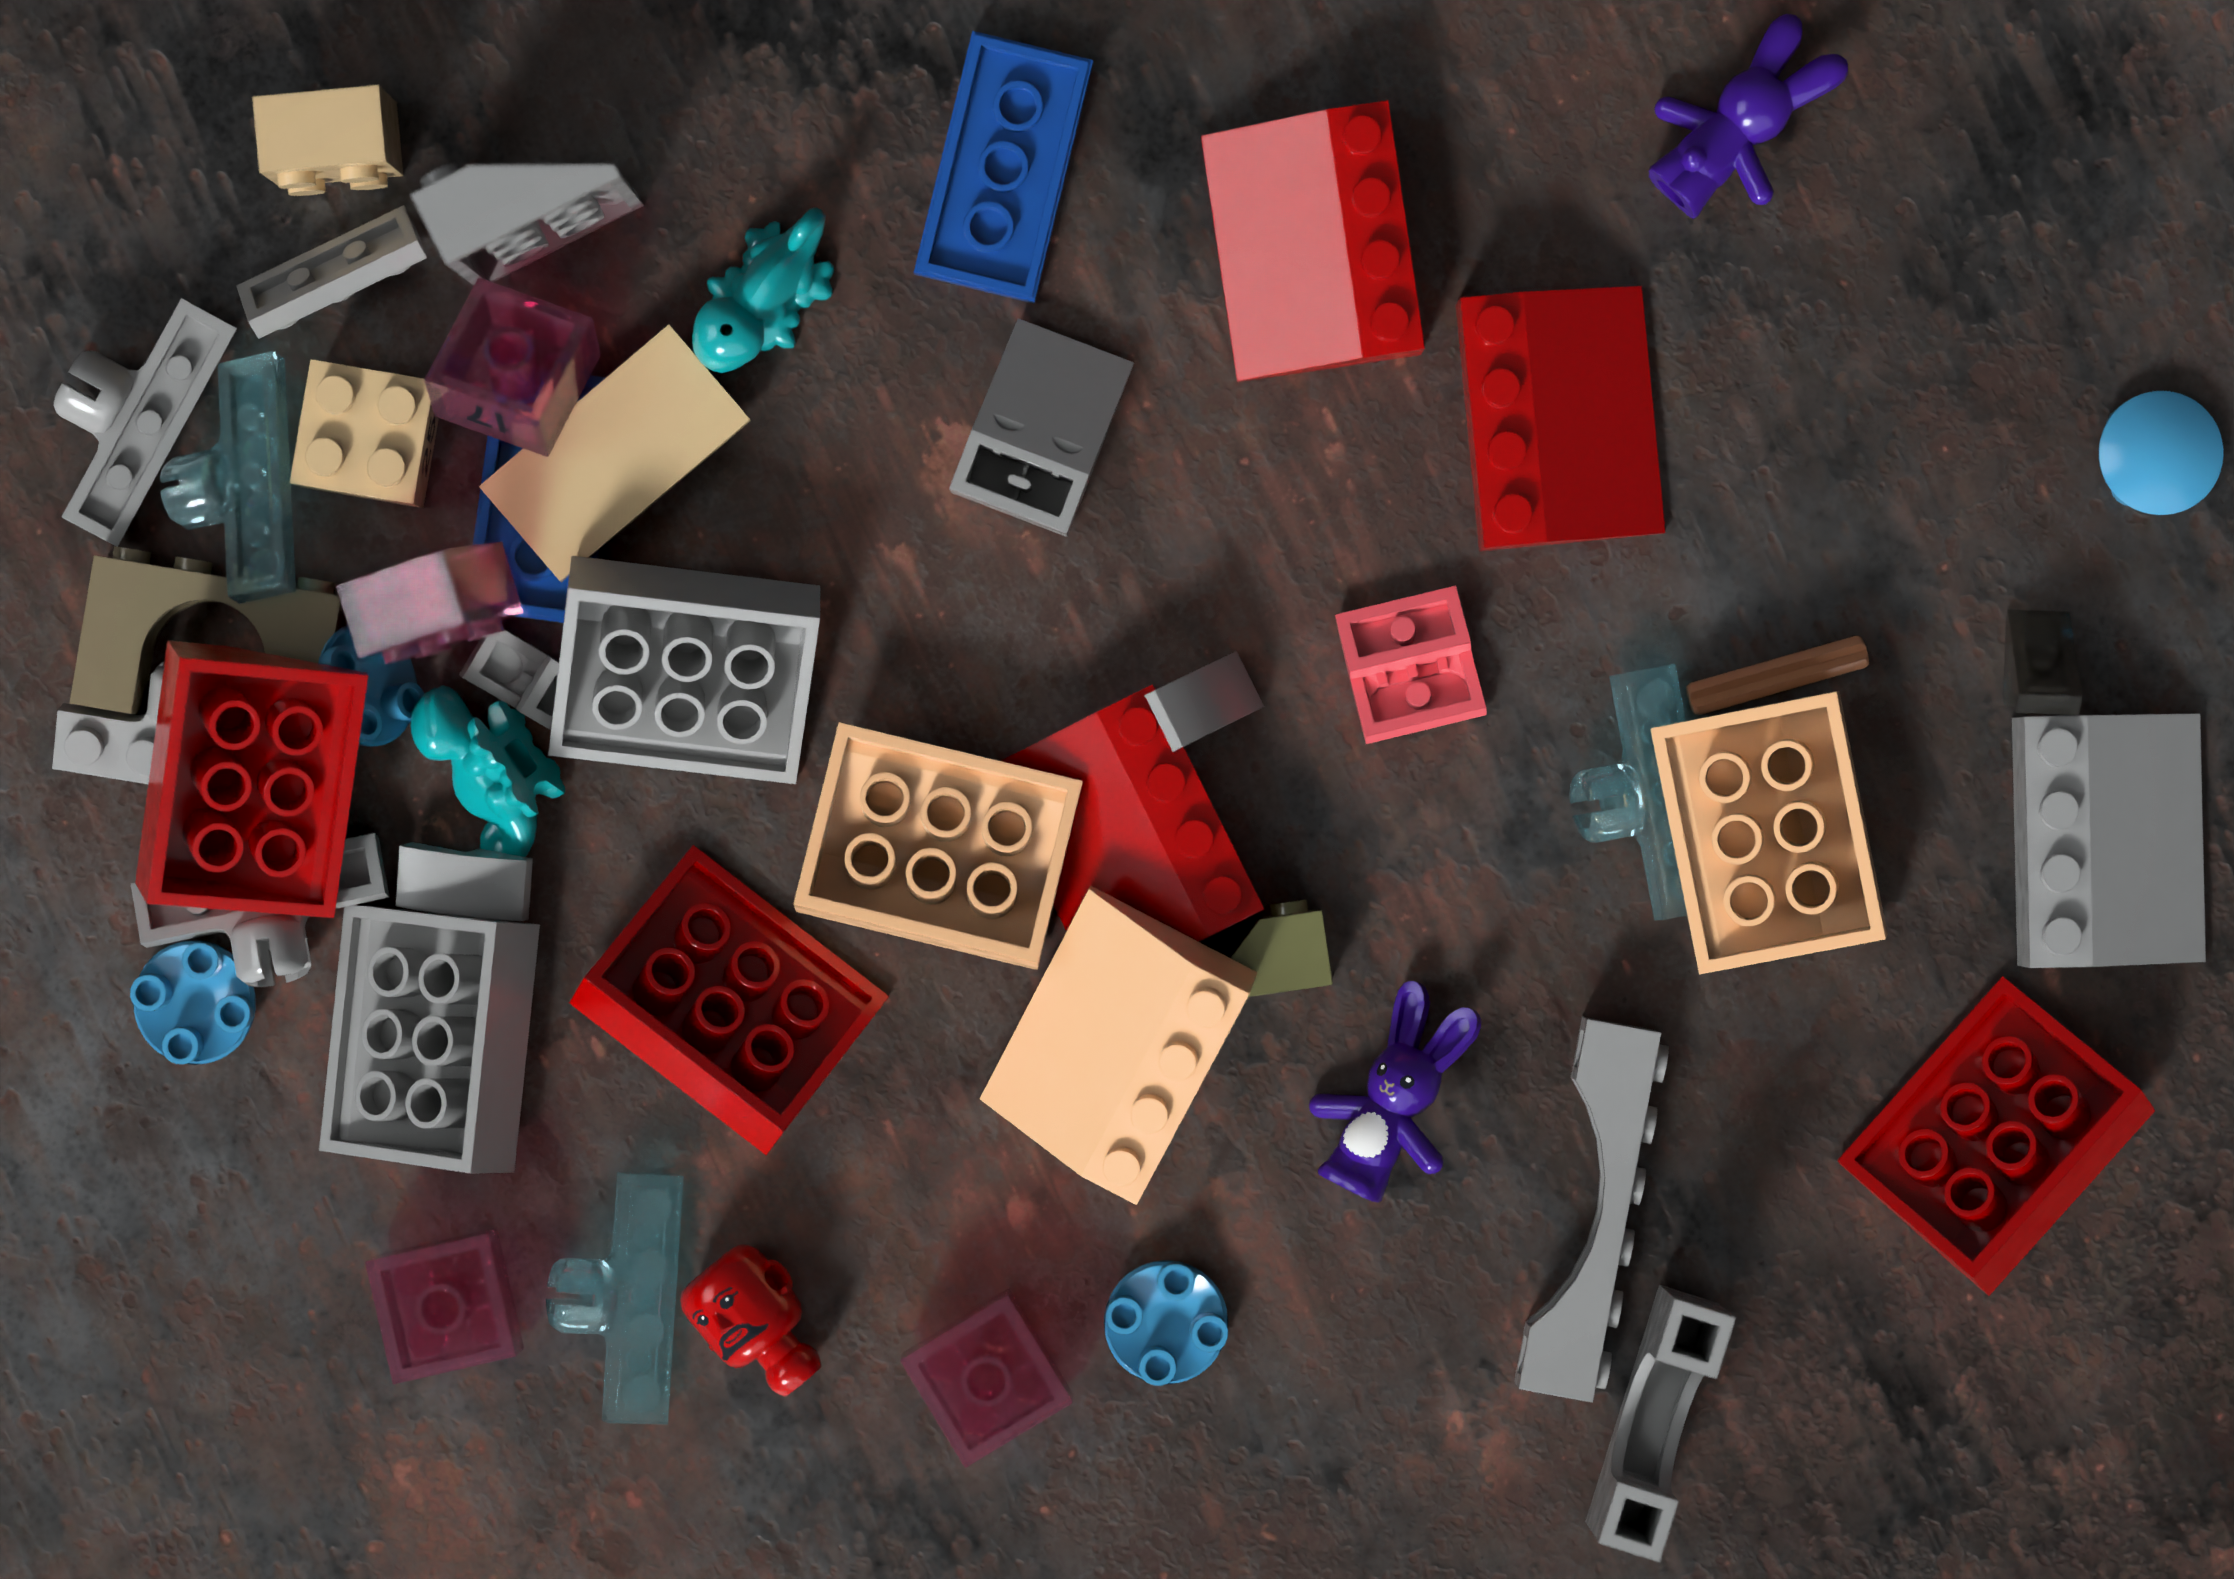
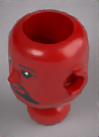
M741 1244L733 1247L692 1280L681 1292L680 1303L682 1311L709 1344L711 1351H714L728 1366L734 1368L745 1367L756 1359L765 1369L766 1381L775 1393L786 1397L822 1367L818 1352L809 1344L799 1342L790 1331L800 1321L802 1308L797 1295L792 1290L793 1282L789 1272L776 1260H767L757 1248Z

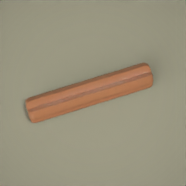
M1852 636L1689 683L1686 686L1687 698L1693 713L1702 715L1866 668L1869 665V656L1862 637Z

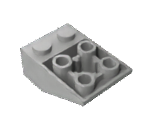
M1018 318L962 453L949 488L951 493L1068 537L1134 362Z

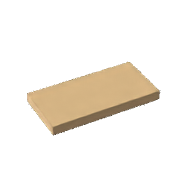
M667 325L479 487L558 580L563 582L569 576L571 556L591 558L751 420L709 370L697 359L696 355L673 328Z

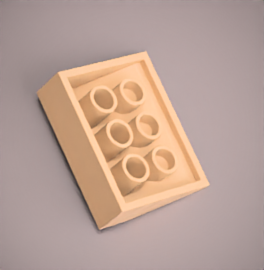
M1839 691L1650 728L1699 974L1869 943L1887 938L1888 933Z
M839 722L793 905L796 912L1038 970L1083 781Z
M1090 886L986 1085L980 1100L1077 1174L1137 1205L1247 1000L1258 972Z

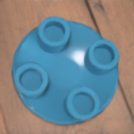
M2171 391L2147 392L2123 403L2109 415L2099 442L2101 472L2114 498L2123 505L2152 515L2179 513L2199 503L2214 487L2223 464L2222 437L2213 417L2195 400Z
M362 622L344 626L336 631L325 644L318 663L366 672L368 674L359 745L372 747L390 743L405 731L411 721L412 710L424 692L416 682L413 664L404 648V639L401 632L393 626L394 633L381 635L379 628L388 626L386 624L380 626L374 624L377 636H374L373 632L368 630L367 627L370 623Z
M183 941L162 949L147 962L130 989L134 1015L141 1034L153 1049L175 1064H206L229 1055L246 1038L255 1017L256 995L254 986L246 985L236 976L233 954L225 948L210 942Z
M1154 1261L1132 1270L1115 1286L1105 1309L1104 1331L1113 1356L1125 1370L1153 1386H1163L1192 1379L1205 1371L1215 1361L1228 1339V1314L1225 1301L1218 1287L1202 1271L1179 1261Z

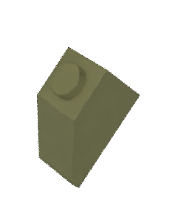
M1307 899L1270 904L1271 916L1258 918L1229 957L1258 972L1248 997L1333 985L1322 910L1308 911Z

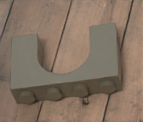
M114 546L112 558L95 555L93 558L69 704L129 714H143L153 652L161 631L181 611L206 602H222L244 614L258 631L265 653L318 663L321 652L329 638L336 631L346 626L350 598L334 595L336 583L298 577L297 588L295 589L272 585L274 573L243 567H237L234 579L211 575L212 562L175 557L174 568L150 565L151 552Z

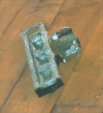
M270 351L218 363L221 432L218 443L207 450L173 457L163 466L160 474L162 483L178 479L180 484L161 490V498L171 520L182 525L187 530L224 523L227 593L229 598L239 604L296 592L291 484L289 483L291 476L285 359L276 352Z
M1671 664L1609 676L1623 749L1622 759L1617 764L1578 772L1572 779L1569 790V803L1599 799L1601 810L1572 816L1578 832L1584 839L1593 843L1626 837L1637 839L1642 851L1654 921L1687 915L1650 729L1686 721L1676 665Z
M617 1172L613 1247L609 1256L603 1259H559L553 1264L549 1274L547 1287H556V1292L580 1294V1299L547 1298L546 1309L549 1324L561 1333L599 1334L605 1338L606 1359L602 1420L606 1423L668 1425L684 1176L679 1174Z

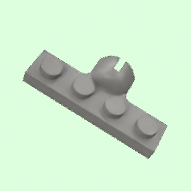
M181 298L148 360L139 370L127 369L96 351L82 352L74 360L68 372L100 389L101 392L97 399H94L63 382L55 395L53 406L60 417L92 433L99 441L97 453L65 509L62 518L118 547L237 328Z
M165 662L159 664L150 676L148 706L145 714L136 715L63 703L57 711L52 769L148 784Z
M372 833L345 839L336 908L389 898L379 837ZM131 884L140 943L146 948L216 933H225L230 938L236 976L246 985L254 987L274 986V970L277 976L285 975L286 983L305 976L311 968L305 930L307 919L310 916L147 904L136 884Z

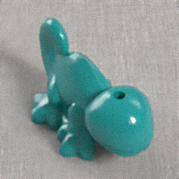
M817 207L810 208L790 229L780 234L781 223L776 221L769 223L764 229H748L744 236L748 248L742 257L743 266L741 268L736 266L729 267L725 271V277H710L706 281L708 291L713 295V298L701 307L695 318L692 344L693 352L697 359L708 369L719 373L730 372L754 359L760 350L769 351L776 345L782 348H793L796 341L792 329L796 328L800 323L798 314L800 308L810 307L814 300H827L832 296L833 289L829 280L833 276L834 266L830 261L814 264V256L825 226L826 215L822 209Z
M441 685L438 688L434 687L422 695L412 710L410 728L417 749L429 760L444 761L451 759L452 783L456 797L468 812L488 821L480 835V849L526 857L535 840L537 830L538 807L535 800L536 794H542L553 799L565 793L566 789L560 779L559 766L554 760L546 758L543 752L534 746L532 734L525 727V715L517 709H511L506 702L500 700L490 705L488 709L490 729L488 730L479 718L473 717L455 690L445 685Z

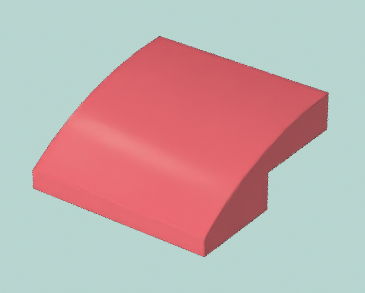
M1456 585L1335 615L1366 744L1487 715L1486 704L1471 651V641Z

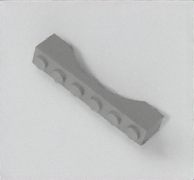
M1582 1017L1571 1079L1586 1105L1596 1137L1600 1170L1597 1209L1588 1241L1571 1274L1552 1298L1525 1321L1514 1380L1518 1389L1593 1403L1595 1388L1606 1389L1612 1353L1602 1351L1607 1326L1617 1328L1623 1302V1291L1614 1290L1618 1265L1628 1267L1634 1244L1635 1231L1625 1228L1630 1204L1640 1205L1646 1178V1169L1637 1167L1641 1142L1651 1144L1657 1120V1107L1648 1106L1652 1081L1662 1083L1668 1061L1669 1046L1659 1044L1661 1032L1588 1017Z

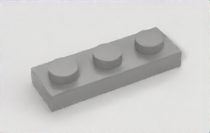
M403 205L237 285V289L247 320L258 339L276 330L286 329L294 325L299 319L332 303L342 302L350 298L355 292L386 277L401 274L410 268L411 265L426 259L427 256L414 221Z

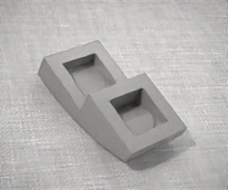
M491 621L459 675L551 730L559 661Z
M1237 651L1145 695L1173 752L1264 707Z
M415 842L400 845L396 907L481 919L528 920L533 859L484 849L462 852Z

